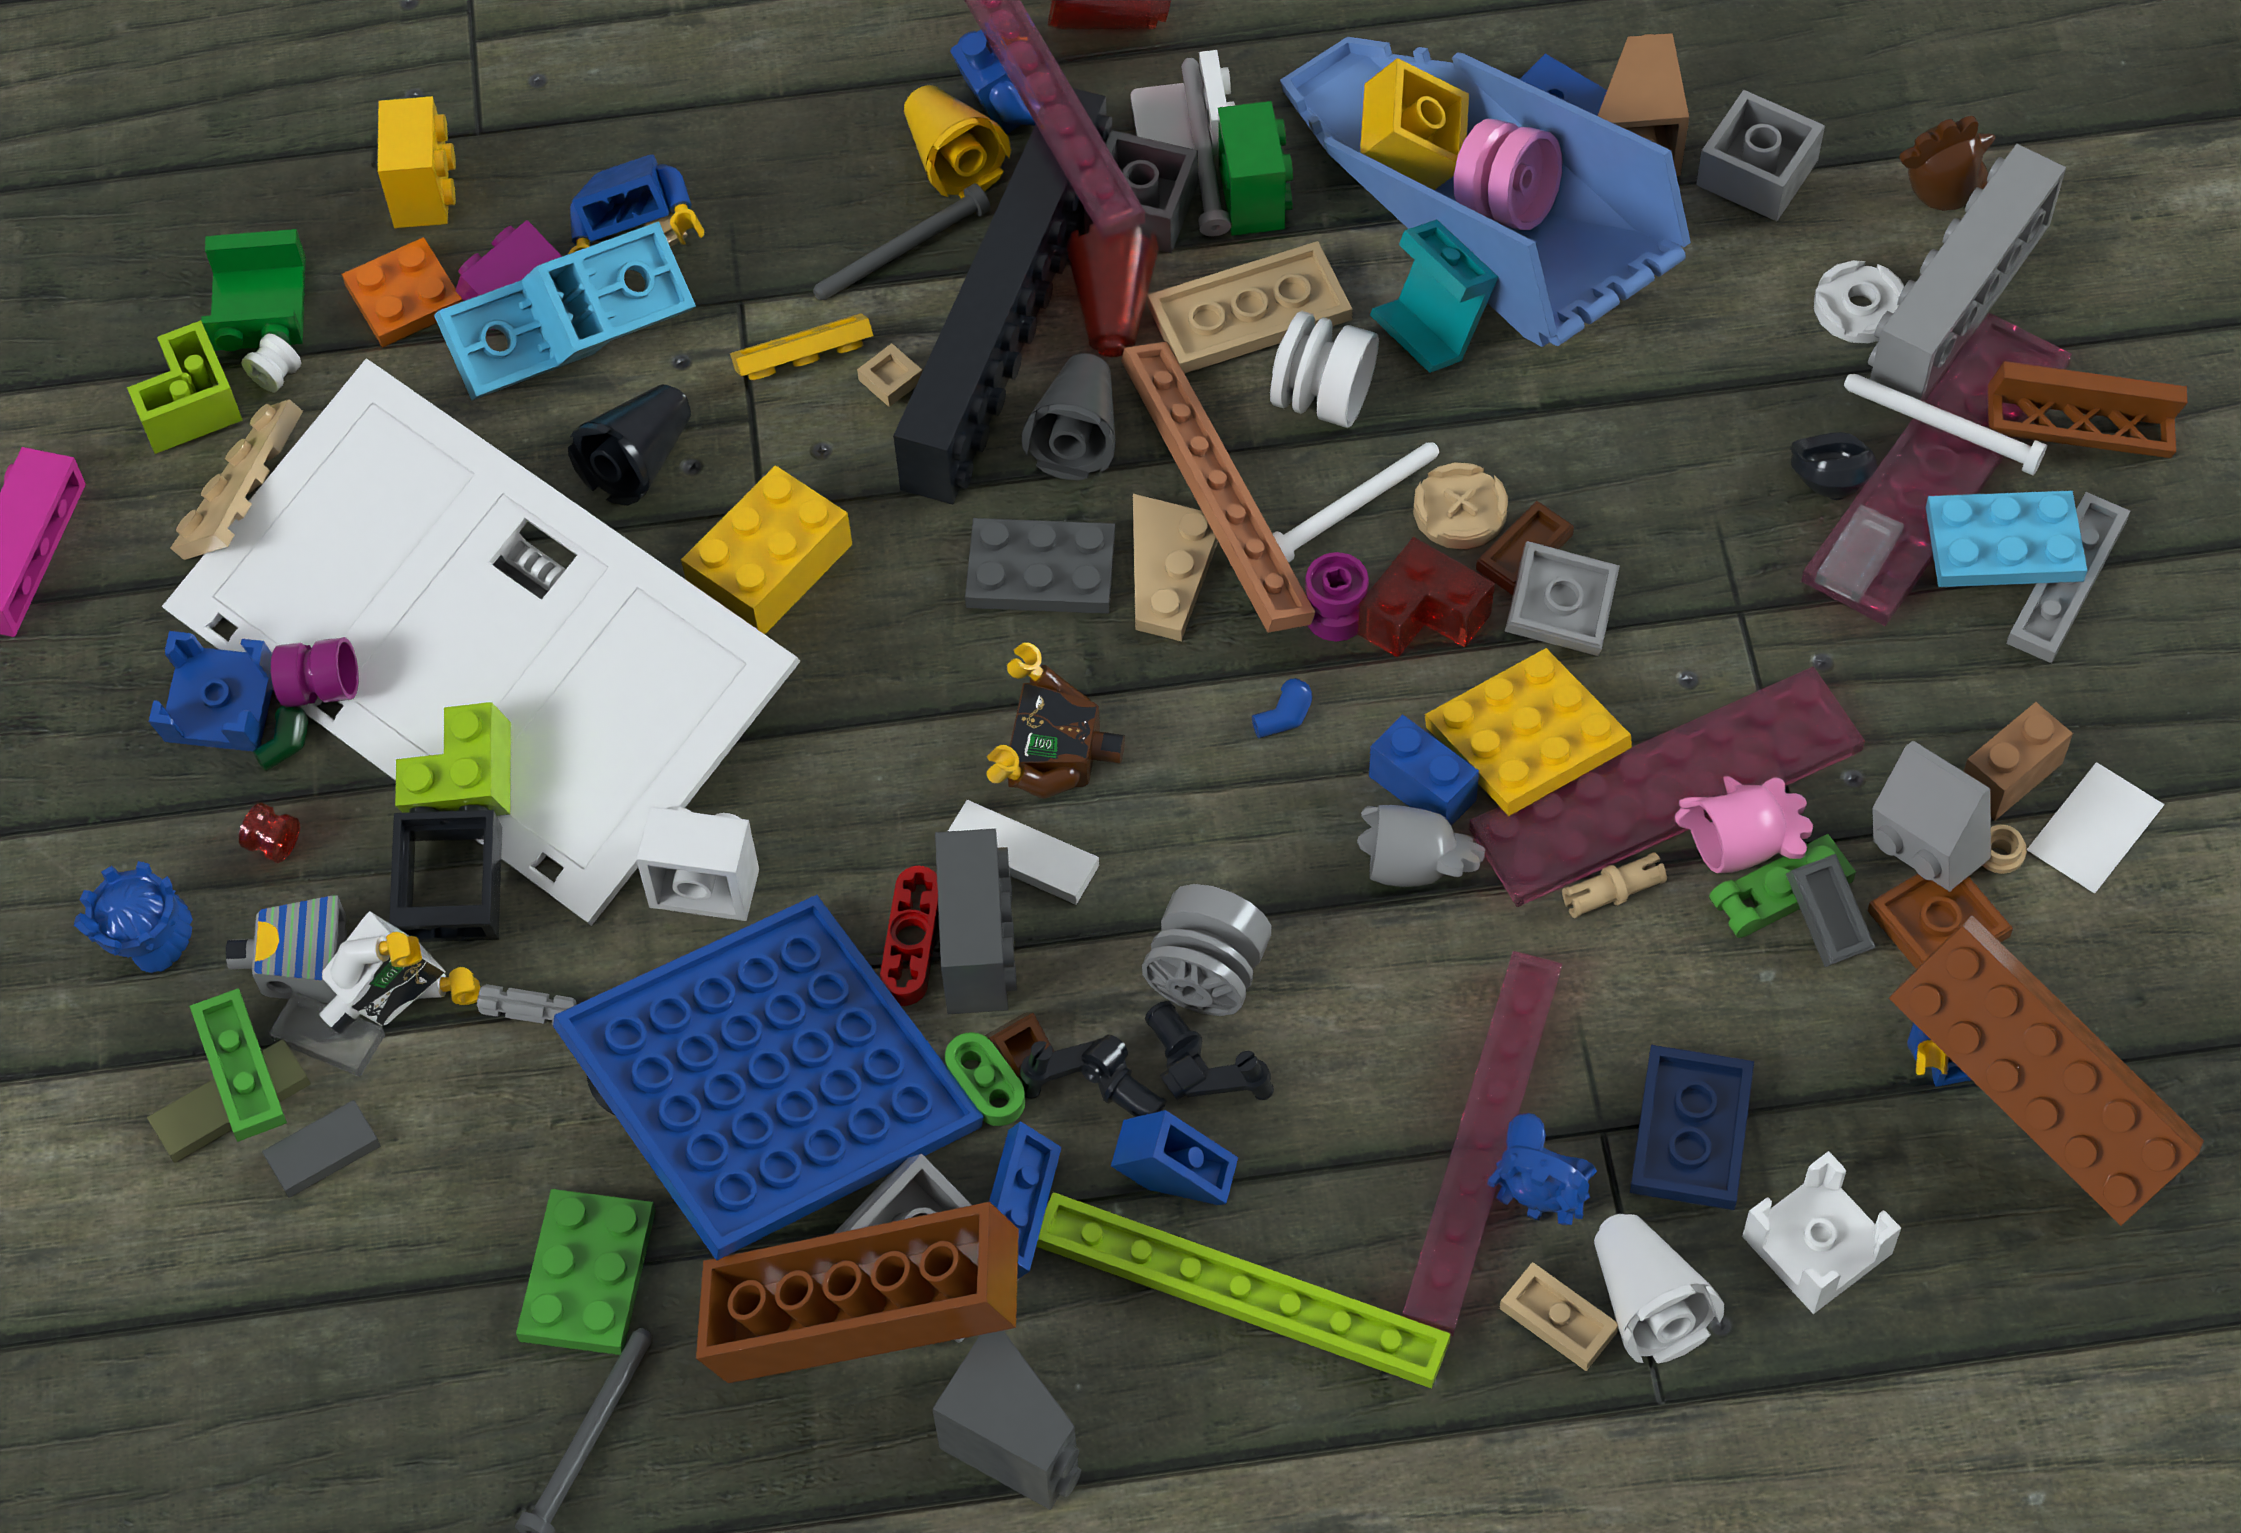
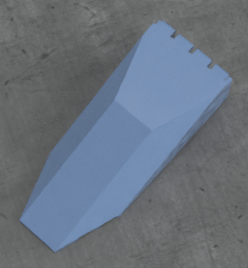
M1346 37L1280 79L1283 92L1327 153L1400 222L1410 229L1437 219L1498 276L1487 303L1524 338L1541 347L1549 342L1555 346L1561 345L1583 330L1585 327L1584 322L1592 324L1620 304L1619 299H1628L1653 282L1655 279L1654 275L1660 277L1686 258L1681 246L1685 247L1691 241L1671 150L1466 54L1456 53L1452 57L1453 63L1431 60L1428 48H1416L1413 51L1414 57L1392 54L1388 42ZM1396 58H1399L1469 93L1467 136L1475 125L1485 119H1497L1514 123L1518 127H1531L1551 132L1558 140L1562 152V176L1559 191L1549 213L1540 224L1531 230H1519L1503 226L1497 221H1493L1456 202L1454 196V176L1433 190L1360 153L1364 84Z

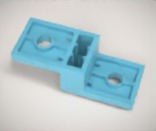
M658 221L538 265L521 281L441 309L434 314V317L471 400H475L591 356L614 339L691 311L696 305ZM627 270H634L642 275L645 281L643 292L632 291L626 286L624 274ZM496 329L506 336L508 345L505 351H495L488 346L485 338L487 330Z

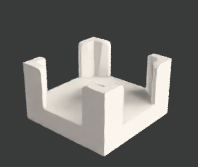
M1829 1151L1809 1166L1804 1184L1771 1208L1772 1201L1767 1197L1749 1210L1742 1235L1747 1243L1813 1314L1892 1255L1901 1231V1227L1884 1210L1879 1213L1875 1224L1841 1188L1846 1170Z

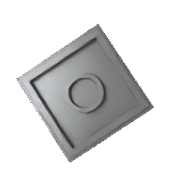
M1527 541L1523 549L1505 632L1599 656L1604 642L1620 566Z

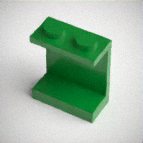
M297 229L206 236L205 252L213 272L211 315L202 316L201 322L214 351H236L244 348L259 347L260 340L269 333L280 337L289 345L303 344L306 257Z

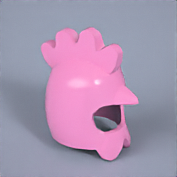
M1726 776L1723 778L1727 795L1686 797L1679 800L1681 808L1675 814V821L1679 827L1691 830L1703 861L1715 873H1733L1751 868L1767 861L1778 853L1789 859H1801L1806 854L1807 846L1802 839H1808L1813 829L1810 819L1800 815L1806 808V799L1797 793H1785V783L1780 778H1772L1761 786L1742 785L1735 779ZM1704 809L1706 810V812L1708 813L1713 822H1710L1707 818H1705Z

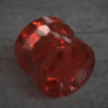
M258 803L249 810L241 824L239 831L240 847L251 852L261 850L267 859L280 863L290 855L295 847L300 833V822L298 818L289 814L276 815L273 807Z

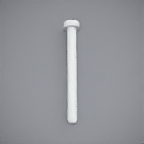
M1849 374L1844 383V387L1851 393L2023 463L2022 471L2030 475L2036 473L2045 454L2047 445L2037 440L2034 441L2032 446L1858 374Z
M1433 442L1423 444L1284 535L1278 531L1272 533L1288 563L1295 557L1294 550L1436 459L1439 454L1437 445Z

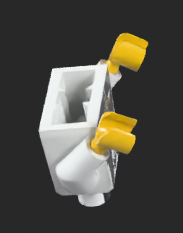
M369 911L348 939L340 945L338 952L322 972L323 980L332 988L337 996L322 1010L320 1016L331 1028L340 1034L360 1014L383 1026L391 1022L406 1007L419 998L444 997L446 992L451 991L452 1001L455 1004H474L477 1002L480 982L465 967L453 969L449 973V977H446L444 974L446 971L419 943L417 937L407 935Z

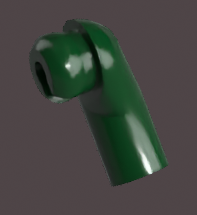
M300 706L279 707L275 713L274 738L253 750L255 758L264 771H268L304 747L308 719L305 711Z

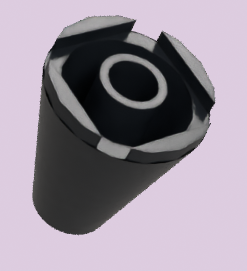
M661 384L581 424L572 432L570 437H573V443L568 447V456L575 472L592 491L599 486L602 490L611 494L606 500L613 504L628 506L638 502L649 490L691 417L688 399L681 390Z

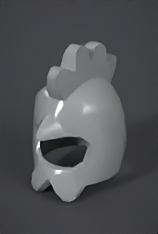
M1399 805L1366 806L1361 812L1362 818L1371 828L1358 836L1357 842L1360 849L1370 855V879L1373 881L1400 887L1422 886L1434 883L1445 874L1460 877L1463 872L1476 871L1479 869L1480 862L1484 860V847L1474 843L1473 837L1469 835L1454 833L1448 820L1441 814Z

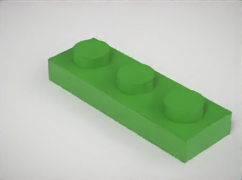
M239 988L190 1005L237 1142L287 1124Z

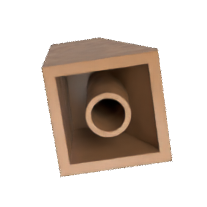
M1673 33L1630 36L1626 40L1598 116L1671 150L1676 175L1679 176L1682 169L1689 113Z

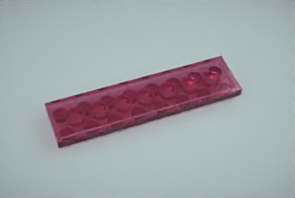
M1988 313L1925 402L1989 428L1988 383L2004 361L2066 370L2072 354ZM2002 403L2003 420L2022 423L2029 418L2016 404ZM1913 418L1880 463L1875 474L1865 484L1806 566L1801 582L1886 626L1934 558L1926 513L1928 496L1979 494L2005 456Z
M1813 666L1638 744L1510 816L1501 807L1470 820L1469 831L1477 844L1484 847L1485 857L1516 907H1519L1689 830L1679 827L1675 821V814L1681 808L1679 800L1686 797L1727 795L1723 777L1729 776L1742 785L1761 786L1772 778H1780L1786 786L1861 752L1865 740ZM1704 809L1705 818L1711 820L1710 816Z

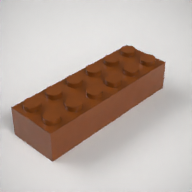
M1973 915L1906 978L1889 997L1920 1030L2120 1226L2198 1156L2204 1140Z
M991 1202L733 1254L717 1261L715 1258L704 1260L696 1359L727 1383H734L1016 1328L1019 1229Z

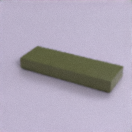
M284 1039L262 1051L279 1102L311 1084ZM215 1079L210 1080L147 1117L174 1163L232 1130Z

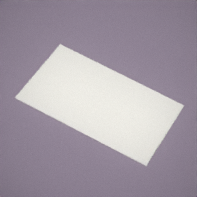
M2096 762L2027 848V851L2091 892L2096 893L2165 804Z

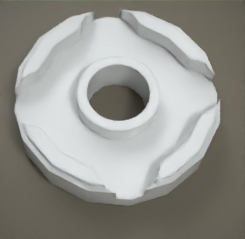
M1853 260L1837 264L1823 274L1815 291L1814 311L1820 324L1833 336L1848 342L1868 344L1879 341V338L1874 336L1875 330L1882 316L1887 311L1894 313L1898 308V298L1904 288L1901 279L1890 269L1877 264V268L1865 266L1866 261ZM1863 296L1868 298L1872 304L1865 307L1857 306L1850 301V298Z

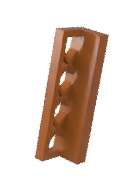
M2006 361L2002 363L1988 383L1989 429L2009 437L2172 458L2176 453L2175 418L2188 403L2187 386ZM2002 403L2016 404L2029 418L2022 423L2003 420ZM2050 409L2060 410L2074 424L2068 429L2058 428L2044 414ZM2096 415L2108 417L2120 430L2114 435L2102 434L2090 420ZM2140 422L2160 424L2161 441L2147 440L2135 426Z

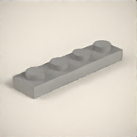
M2085 492L2076 509L2087 566L2084 582L2036 583L2006 643L2049 663L2053 662L2130 514V510L2088 492Z

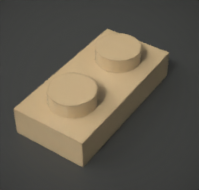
M1533 1262L1500 1302V1310L1585 1371L1589 1369L1618 1332V1324L1615 1320Z

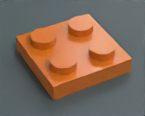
M424 237L342 274L346 288L382 348L436 324L437 321L434 314L441 309L463 302Z

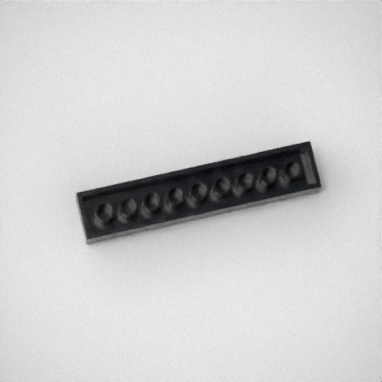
M1054 83L893 435L901 491L953 505L960 488L966 489L973 474L974 464L972 461L977 451L983 452L988 442L990 420L993 415L999 416L1003 409L1006 397V384L1009 379L1015 380L1018 375L1022 360L1021 350L1025 343L1031 344L1037 329V314L1040 308L1046 309L1049 305L1053 291L1052 281L1056 273L1062 274L1068 258L1067 247L1070 240H1077L1083 225V198L1112 127V117L1107 116L1106 96Z

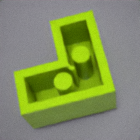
M201 320L157 337L170 369L169 372L127 387L154 454L243 421L231 387Z
M492 702L444 707V754L396 759L395 806L402 813H409V809L418 806L432 807L440 812L458 811L459 807L464 805H481L488 808V810H494L497 816L510 815L511 722Z

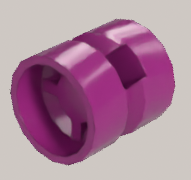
M1340 552L1328 553L1315 559L1308 567L1305 578V594L1315 610V615L1311 625L1307 626L1313 634L1324 640L1334 642L1348 640L1356 636L1365 626L1369 577L1367 569L1359 559L1350 554Z
M346 637L315 641L312 647L301 642L277 645L272 652V684L276 697L282 706L293 707L312 704L316 702L318 697L324 703L355 698L359 685L358 663L354 648Z

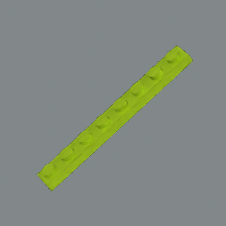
M1054 1192L1047 1204L1036 1247L1431 1389L1433 1387L1450 1342L1451 1334Z

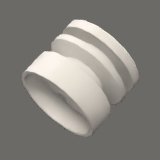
M1300 311L1291 321L1279 345L1273 366L1270 401L1272 405L1280 408L1288 407L1292 401L1294 412L1302 414L1306 412L1315 396H1317L1318 419L1348 428L1352 426L1358 417L1365 401L1376 365L1379 337L1377 333L1346 325L1335 341L1332 342L1333 324L1331 319L1323 317L1315 325L1313 314Z

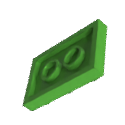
M551 1189L516 1331L519 1342L615 1355L622 1353L628 1335L656 1212L653 1202Z

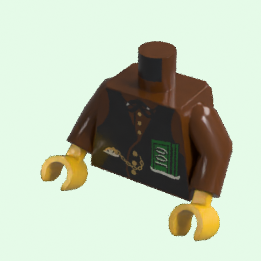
M1027 642L1016 647L1014 653L1021 657L1025 664L1020 659L1014 658L1007 664L1008 673L1016 679H1021L1028 675L1030 683H1023L1010 746L999 745L987 755L989 761L996 763L987 770L989 781L998 784L1008 777L1009 787L1019 788L1036 797L1046 799L1071 790L1074 787L1088 785L1094 760L1121 764L1125 746V735L1100 732L1099 706L1047 665L1040 666L1042 660L1041 652L1034 644Z

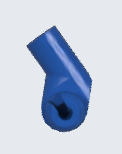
M1297 678L1287 680L1281 687L1282 694L1276 708L1252 715V724L1258 738L1291 730L1303 723L1312 703V691L1306 682Z

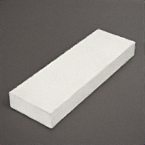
M966 800L948 831L996 828L998 848L1008 847L1009 870L1012 877L1077 905L1099 867V857Z

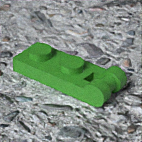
M1829 834L1806 844V854L1801 859H1789L1783 856L1735 881H1725L1713 889L1709 899L1717 910H1724L1730 918L1728 925L1736 937L1743 938L1800 909L1786 876V873L1793 869L1836 854L1848 884L1854 881L1856 871ZM1750 898L1756 907L1747 908L1743 901Z

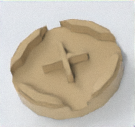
M1455 462L1435 468L1428 473V478L1423 480L1422 483L1420 481L1415 489L1413 515L1419 530L1431 541L1446 548L1466 550L1485 545L1498 536L1506 523L1508 495L1503 483L1495 475L1493 479L1490 475L1484 473V468L1475 464Z

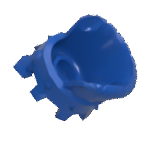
M140 861L137 863L136 870L118 872L113 866H110L101 871L105 880L93 892L83 891L80 901L86 907L85 914L80 913L75 917L74 926L85 936H88L92 942H97L108 953L127 958L131 957L142 971L149 973L162 972L172 966L173 962L179 959L182 951L186 949L193 928L190 924L193 919L188 906L175 894L176 891L173 890L168 876L161 879L152 873L149 863Z
M1519 1114L1509 1122L1506 1140L1507 1150L1503 1152L1502 1159L1496 1163L1497 1169L1488 1179L1487 1185L1494 1188L1499 1183L1501 1188L1496 1198L1506 1205L1515 1198L1518 1203L1528 1207L1527 1216L1539 1221L1543 1212H1557L1559 1224L1572 1225L1573 1215L1577 1219H1583V1205L1590 1198L1588 1181L1597 1173V1170L1592 1163L1585 1159L1560 1155L1544 1148L1546 1134L1541 1119L1535 1114Z

